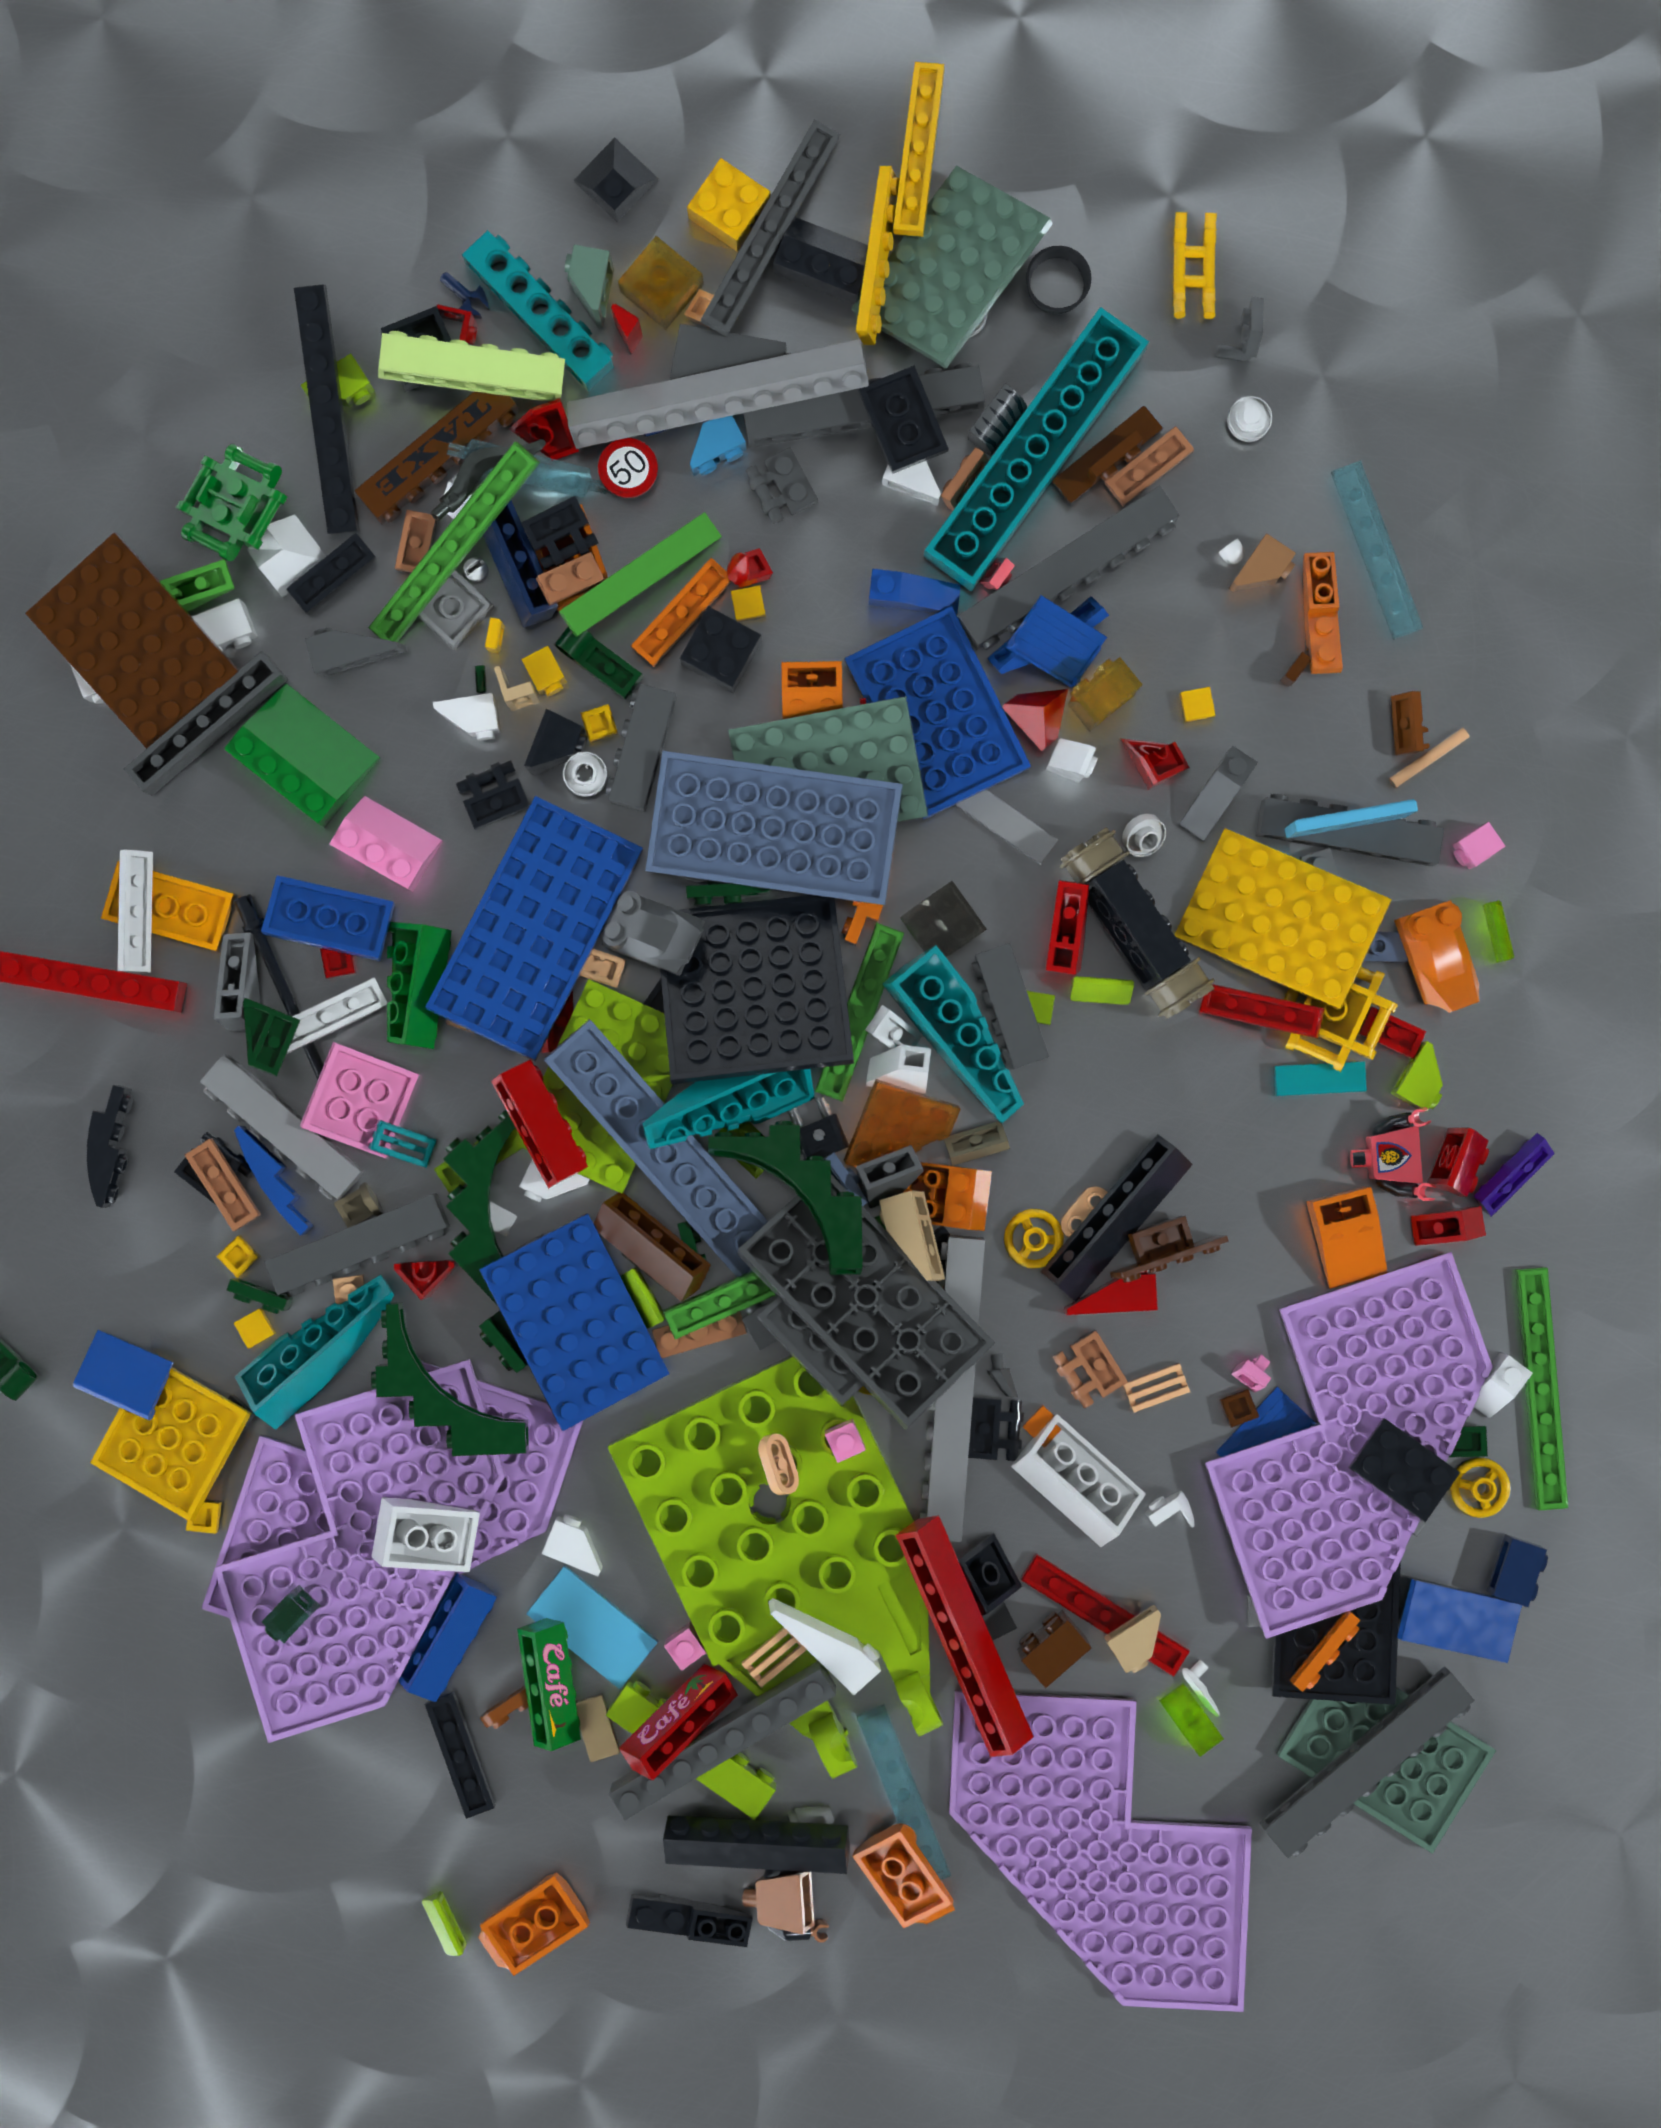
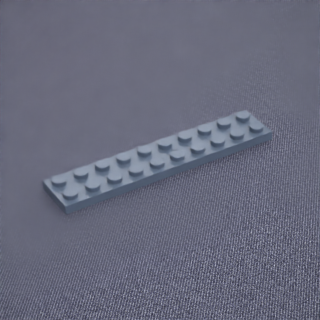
M588 1019L543 1060L733 1274L739 1277L751 1272L752 1269L737 1255L738 1249L759 1231L768 1220L693 1135L688 1136L686 1141L653 1149L647 1146L642 1123L659 1110L664 1103L596 1025Z

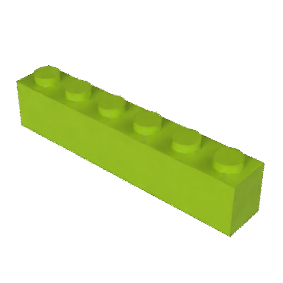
M628 1679L608 1708L605 1716L633 1734L667 1700L663 1698L657 1700L649 1694L651 1691L646 1685L639 1681L633 1683ZM741 1752L696 1778V1780L753 1820H756L776 1791V1783L773 1781L775 1779L774 1776L761 1767L757 1770L748 1764L750 1760Z

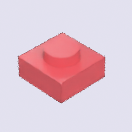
M996 558L979 583L987 589L998 590L999 587L1001 588L1009 582L1012 577L1010 572L1015 565L1007 558Z

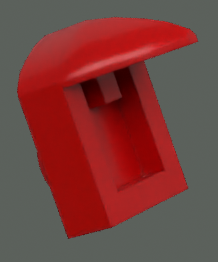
M760 548L745 553H736L727 566V578L739 587H746L768 580L773 574Z

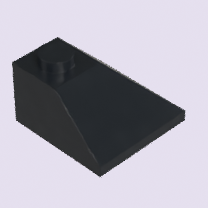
M614 137L574 179V182L618 222L655 184L658 177Z
M546 709L524 766L531 774L538 775L566 763L577 752H583L588 736L584 735V727Z
M994 1533L958 1558L982 1616L991 1612L1022 1587Z

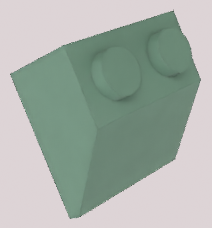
M574 244L572 254H567L565 261V272L568 273L567 280L571 282L574 294L596 326L603 328L614 274L610 251Z

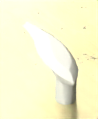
M1199 1659L1190 1670L1183 1668V1675L1203 1705L1218 1717L1220 1713L1217 1706L1209 1695L1207 1687L1199 1680L1209 1667Z

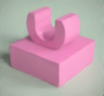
M1259 1355L1258 1358L1255 1357L1252 1361L1247 1359L1238 1364L1231 1375L1255 1393L1265 1388L1271 1380V1377L1264 1372L1270 1361L1263 1355Z

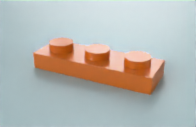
M1350 1611L1343 1613L1289 1681L1302 1692L1306 1687L1309 1690L1313 1688L1321 1677L1318 1672L1325 1664L1331 1665L1340 1654L1338 1648L1343 1641L1349 1642L1359 1630L1357 1624L1360 1622V1619Z

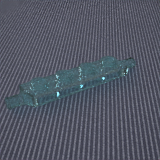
M471 439L467 447L449 442L448 448L459 450L460 452L447 450V455L465 460L470 453L478 449L503 446ZM533 455L540 463L524 484L584 498L588 490L606 495L607 489L596 487V485L603 487L604 485L600 480L591 478L590 468ZM493 468L489 469L484 474L489 475Z

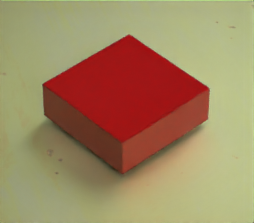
M324 948L320 949L326 979L356 974L353 955Z

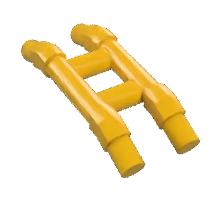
M1175 212L1172 301L1174 317L1177 319H1182L1186 315L1185 287L1203 288L1202 306L1204 318L1213 319L1215 317L1216 212H1205L1203 246H1186L1187 212ZM1185 258H1203V275H1185Z

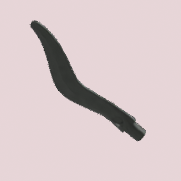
M539 439L522 446L532 455H535L545 446L546 442L543 439ZM511 446L483 448L470 453L463 461L452 487L439 499L441 503L430 512L433 518L440 521L448 512L454 513L467 499L484 473L494 468Z

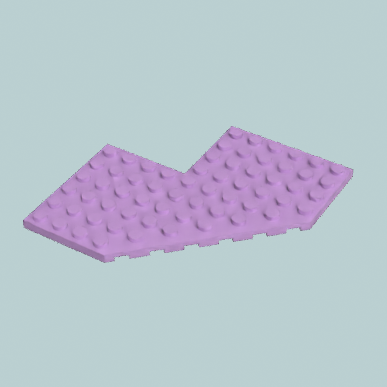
M1452 1252L1279 1309L1319 1424L1205 1462L1266 1639L1380 1601L1387 1591L1391 1577L1396 1572L1406 1551L1405 1548L1412 1533L1415 1532L1420 1519L1348 1467L1382 1418L1387 1419L1447 1462L1461 1435L1460 1432L1480 1395L1481 1386L1493 1368Z
M470 1359L428 1372L444 1390L460 1402L487 1413ZM369 1390L295 1414L330 1530L214 1568L268 1743L384 1707L456 1572L382 1567L372 1558L382 1497L412 1499L479 1511L478 1530L506 1476L500 1454L452 1456V1448L448 1449L446 1443L447 1430H451V1425L414 1427V1419L409 1418V1401H413V1396L376 1397V1390Z
M420 1360L428 1372L442 1368ZM477 1379L487 1414L503 1418L528 1419L529 1451L526 1454H500L506 1476L477 1530L470 1569L547 1531L583 1421L561 1431L547 1402ZM265 1435L259 1436L216 1566L330 1530L304 1448ZM214 1569L201 1609L229 1618ZM455 1572L453 1577H455L456 1573L462 1574L464 1572Z
M955 1690L949 1814L963 1827L971 1839L991 1858L999 1870L1027 1898V1901L1046 1919L1062 1940L1082 1959L1089 1970L1109 1989L1122 2006L1244 2012L1252 1828L1243 1825L1131 1820L1136 1699L1015 1693L1034 1737L1013 1755L990 1757L963 1692Z

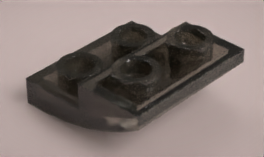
M953 881L900 917L924 952L937 945L946 958L987 930Z

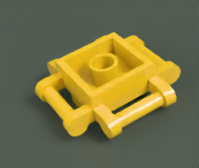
M1361 967L1356 978L1370 983V986L1366 989L1353 983L1341 1010L1307 996L1304 1004L1325 1009L1318 1037L1341 1046L1339 1055L1300 1038L1301 1035L1291 1033L1285 1048L1291 1051L1296 1049L1333 1065L1332 1069L1339 1072L1342 1071L1350 1051L1373 1060L1377 1053L1375 1047L1391 1013H1395L1398 1004L1376 995L1385 973L1378 970L1375 973ZM1289 988L1284 1000L1296 1002L1300 993ZM1373 1004L1380 1009L1364 1044H1360L1355 1040L1370 1006Z

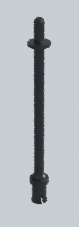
M251 894L234 900L233 904L236 906L244 924L242 929L244 933L251 932L253 934L254 941L287 1014L290 1016L299 1014L298 1006L266 936L261 933L264 918L260 917ZM314 1042L303 1046V1049L318 1080L324 1064Z

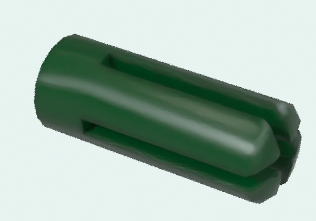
M484 665L475 666L477 693L486 692Z

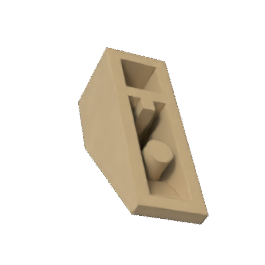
M908 1191L879 1200L881 1206L880 1219L885 1225L887 1232L927 1281L945 1280L924 1192Z

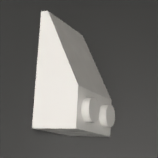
M382 1497L372 1558L382 1567L470 1572L480 1512L412 1499Z

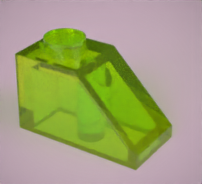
M1184 1683L1159 1700L1199 1757L1224 1740L1217 1727Z

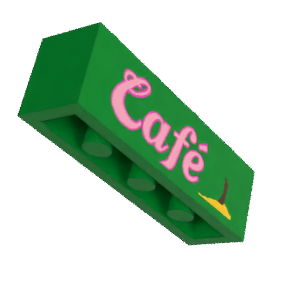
M545 1618L517 1628L534 1746L554 1751L581 1740L580 1719L577 1715L575 1701L576 1690L573 1686L571 1673L572 1662L567 1645L568 1633L564 1622Z

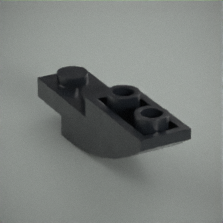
M113 1085L106 1111H93L87 1139L88 1178L95 1204L100 1208L110 1207L111 1203L116 1202L120 1187L117 1186L120 1174L125 1172L128 1164V1157H125L127 1149L116 1147V1143L120 1142L124 1135L125 1125L122 1122L125 1113H129L131 1110L133 1096H131V1088L121 1085Z
M631 1894L626 1927L687 1936L688 1940L747 1947L753 1917L733 1909L680 1897L659 1894L658 1898Z

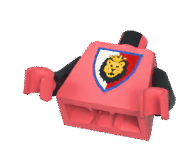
M1422 1107L1414 1110L1412 1113L1406 1112L1389 1116L1375 1126L1372 1135L1365 1138L1366 1149L1350 1151L1351 1167H1367L1369 1179H1375L1379 1188L1396 1197H1418L1423 1201H1434L1435 1198H1428L1425 1195L1427 1187L1436 1188V1186L1432 1183H1423L1419 1127L1431 1123V1120L1423 1122L1419 1119V1113L1427 1111L1428 1108Z

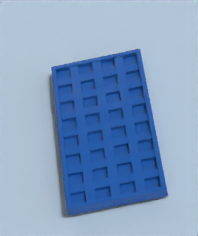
M535 796L425 1006L426 1009L536 1062L619 895H621L643 852V847Z

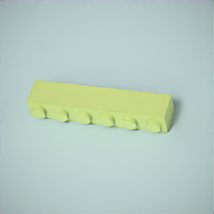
M390 331L389 334L382 333L378 378L550 402L561 399L565 359L559 358L557 354L548 352L535 355L529 354L527 350L521 348H513L507 351L500 350L492 344H482L480 347L471 346L463 340L443 342L429 335L415 338L408 337L406 333L400 331Z

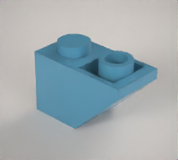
M733 416L709 420L702 424L690 461L693 476L699 473L701 476L707 475L717 468V464L725 460L732 462L743 456V451L747 449L746 441Z

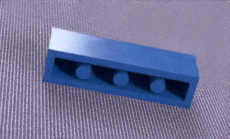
M456 1573L398 1680L407 1692L437 1702L441 1693L446 1689L456 1667L461 1663L471 1641L477 1636L479 1627L486 1615L492 1610L497 1598L484 1583Z

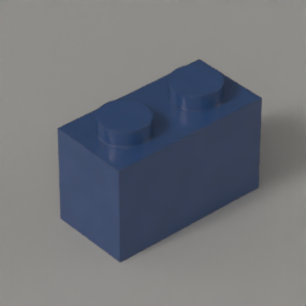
M1505 1534L1486 1591L1495 1597L1529 1607L1530 1601H1534L1538 1593L1539 1586L1536 1583L1539 1573L1544 1572L1547 1566V1549Z

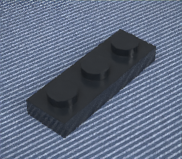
M355 533L286 590L304 612L308 613L376 556L358 534Z

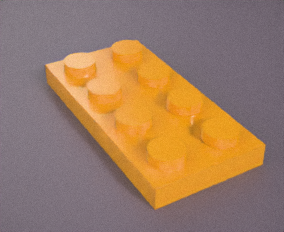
M117 861L101 919L118 923L120 861ZM153 871L151 933L219 952L235 894Z

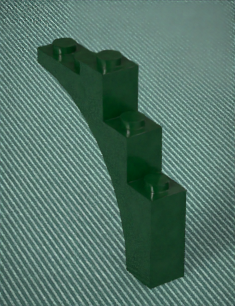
M506 1109L498 1116L501 1122L496 1127L491 1129L488 1125L475 1137L479 1141L476 1145L468 1136L462 1141L457 1137L445 1148L448 1154L443 1158L467 1184L465 1188L459 1184L447 1196L451 1201L447 1203L446 1207L469 1231L467 1235L462 1231L450 1242L453 1248L448 1254L495 1304L496 1302L479 1269L504 1256L497 1243L491 1221L490 1189L493 1171L500 1151L511 1132L515 1129V1125Z
M777 1121L775 1125H769L768 1137H763V1134L758 1132L746 1133L745 1137H733V1134L728 1132L715 1133L714 1136H708V1154L710 1156L733 1158L753 1164L775 1175L795 1191L810 1209L821 1229L828 1251L830 1275H861L863 1269L862 1196H854L853 1192H838L836 1196H831V1160H824L820 1156L806 1157V1160H800V1125H793L791 1121Z
M403 1302L386 1304V1310L381 1312L382 1328L387 1329V1340L382 1342L383 1359L388 1360V1364H379L375 1366L376 1371L371 1372V1388L376 1390V1397L413 1396V1401H409V1418L414 1419V1427L451 1425V1430H447L446 1443L448 1449L452 1448V1456L526 1454L529 1451L528 1419L503 1418L481 1412L460 1402L444 1390L424 1368L412 1346L406 1328Z

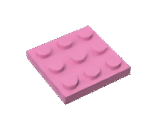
M333 1042L300 1127L386 1158V1154L368 1148L374 1138L372 1137L374 1131L378 1127V1120L399 1126L419 1074ZM384 1129L383 1134L395 1137L396 1132ZM380 1140L379 1143L380 1146L389 1149L392 1144L383 1140Z

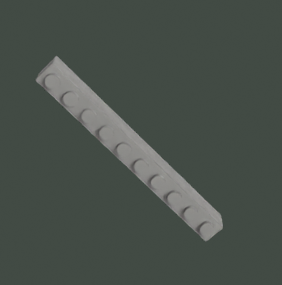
M857 339L567 402L568 427L575 447L578 449L868 387L869 380L861 340Z
M947 1235V1242H941L940 1260H945V1280L938 1281V1284L979 1325L985 1239L983 1237ZM976 1363L928 1408V1410H933V1422H927L926 1440L931 1441L930 1452H925L924 1470L929 1471L928 1482L922 1483L921 1500L926 1501V1512H920V1518L939 1515L948 1538L952 1542H962Z

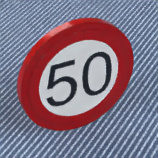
M633 438L615 440L600 455L598 461L599 478L604 487L618 497L634 498L641 496L653 486L657 478L658 464L656 456L651 448L640 440Z

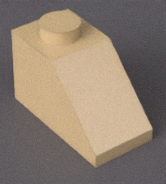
M1155 1605L1104 1636L1105 1641L1126 1674L1131 1670L1133 1673L1142 1670L1148 1665L1147 1660L1153 1655L1161 1614Z

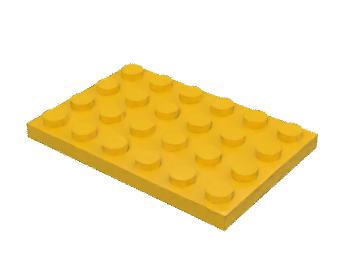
M1224 828L1174 935L1178 940L1341 1010L1392 899Z

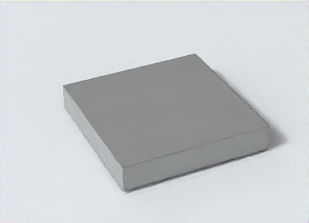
M455 570L418 618L452 649L456 650L495 606Z

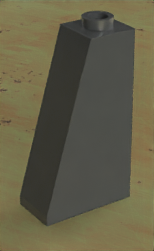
M680 323L670 380L791 353H787L786 342L731 332L726 337L713 329Z

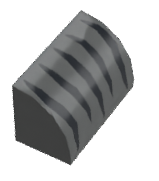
M1005 383L970 428L968 440L992 457L1027 409V404L1011 386Z

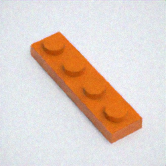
M710 558L633 642L631 648L654 668L706 611L707 607L729 586L731 581L727 578V571L714 559Z

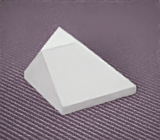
M295 514L270 523L261 539L263 543L259 550L252 547L247 549L258 568L282 598L290 594L286 590L289 586L326 557Z

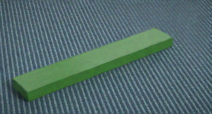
M704 512L559 611V614L573 634L578 637L718 541L722 536Z
M876 923L847 1002L854 1064L823 1067L815 1092L843 1102L868 1034L865 1029L874 1018L885 988L882 983L889 977L904 932Z

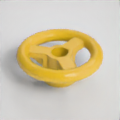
M1027 1209L1017 1213L1007 1224L1004 1233V1244L1007 1253L1013 1261L1026 1268L1036 1269L1045 1267L1064 1243V1234L1059 1221L1052 1214L1041 1209ZM1029 1218L1045 1220L1052 1227L1054 1235H1046L1045 1231L1041 1228L1033 1227ZM1021 1222L1025 1230L1023 1235L1024 1246L1018 1253L1013 1243V1234L1015 1228ZM1033 1233H1037L1040 1237L1037 1244L1029 1242V1236ZM1046 1244L1054 1245L1050 1253L1045 1257L1036 1260L1027 1259L1031 1251H1040Z
M1473 1458L1463 1462L1456 1469L1460 1474L1451 1485L1450 1492L1455 1505L1463 1513L1476 1518H1485L1498 1513L1505 1506L1510 1495V1481L1507 1473L1498 1463L1487 1458ZM1486 1467L1490 1469L1484 1477H1479L1474 1481L1462 1479V1476L1471 1468ZM1499 1477L1501 1493L1498 1500L1491 1505L1490 1501L1497 1494V1487L1493 1481ZM1484 1483L1486 1486L1485 1491L1478 1493V1486ZM1459 1488L1470 1490L1473 1497L1480 1502L1481 1509L1473 1508L1466 1504L1460 1495Z

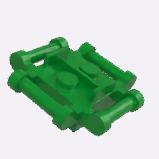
M230 444L226 448L225 460L222 464L204 455L200 462L202 467L183 501L179 500L175 507L182 513L192 517L191 521L183 526L181 537L188 542H197L219 553L222 559L229 562L237 557L243 545L257 550L260 549L263 543L261 539L280 504L284 505L288 498L285 494L274 489L281 477L282 468L275 463H266L243 452V449L235 444ZM239 463L263 474L261 482L237 472L236 469ZM212 472L217 473L215 477L211 475ZM196 501L200 502L198 508L194 507ZM207 526L229 537V540L222 542L202 531Z

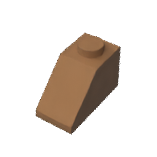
M1266 533L1228 589L1233 592L1275 584L1280 577L1286 579L1296 565L1291 562L1296 553Z

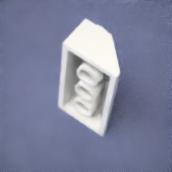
M1057 1413L1037 1436L1024 1447L1011 1466L1100 1547L1120 1535L1146 1495L1144 1491ZM1055 1425H1058L1062 1430L1044 1448L1042 1444Z

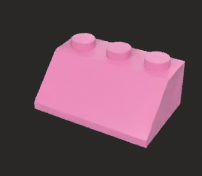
M364 796L343 819L329 844L414 892L443 840Z

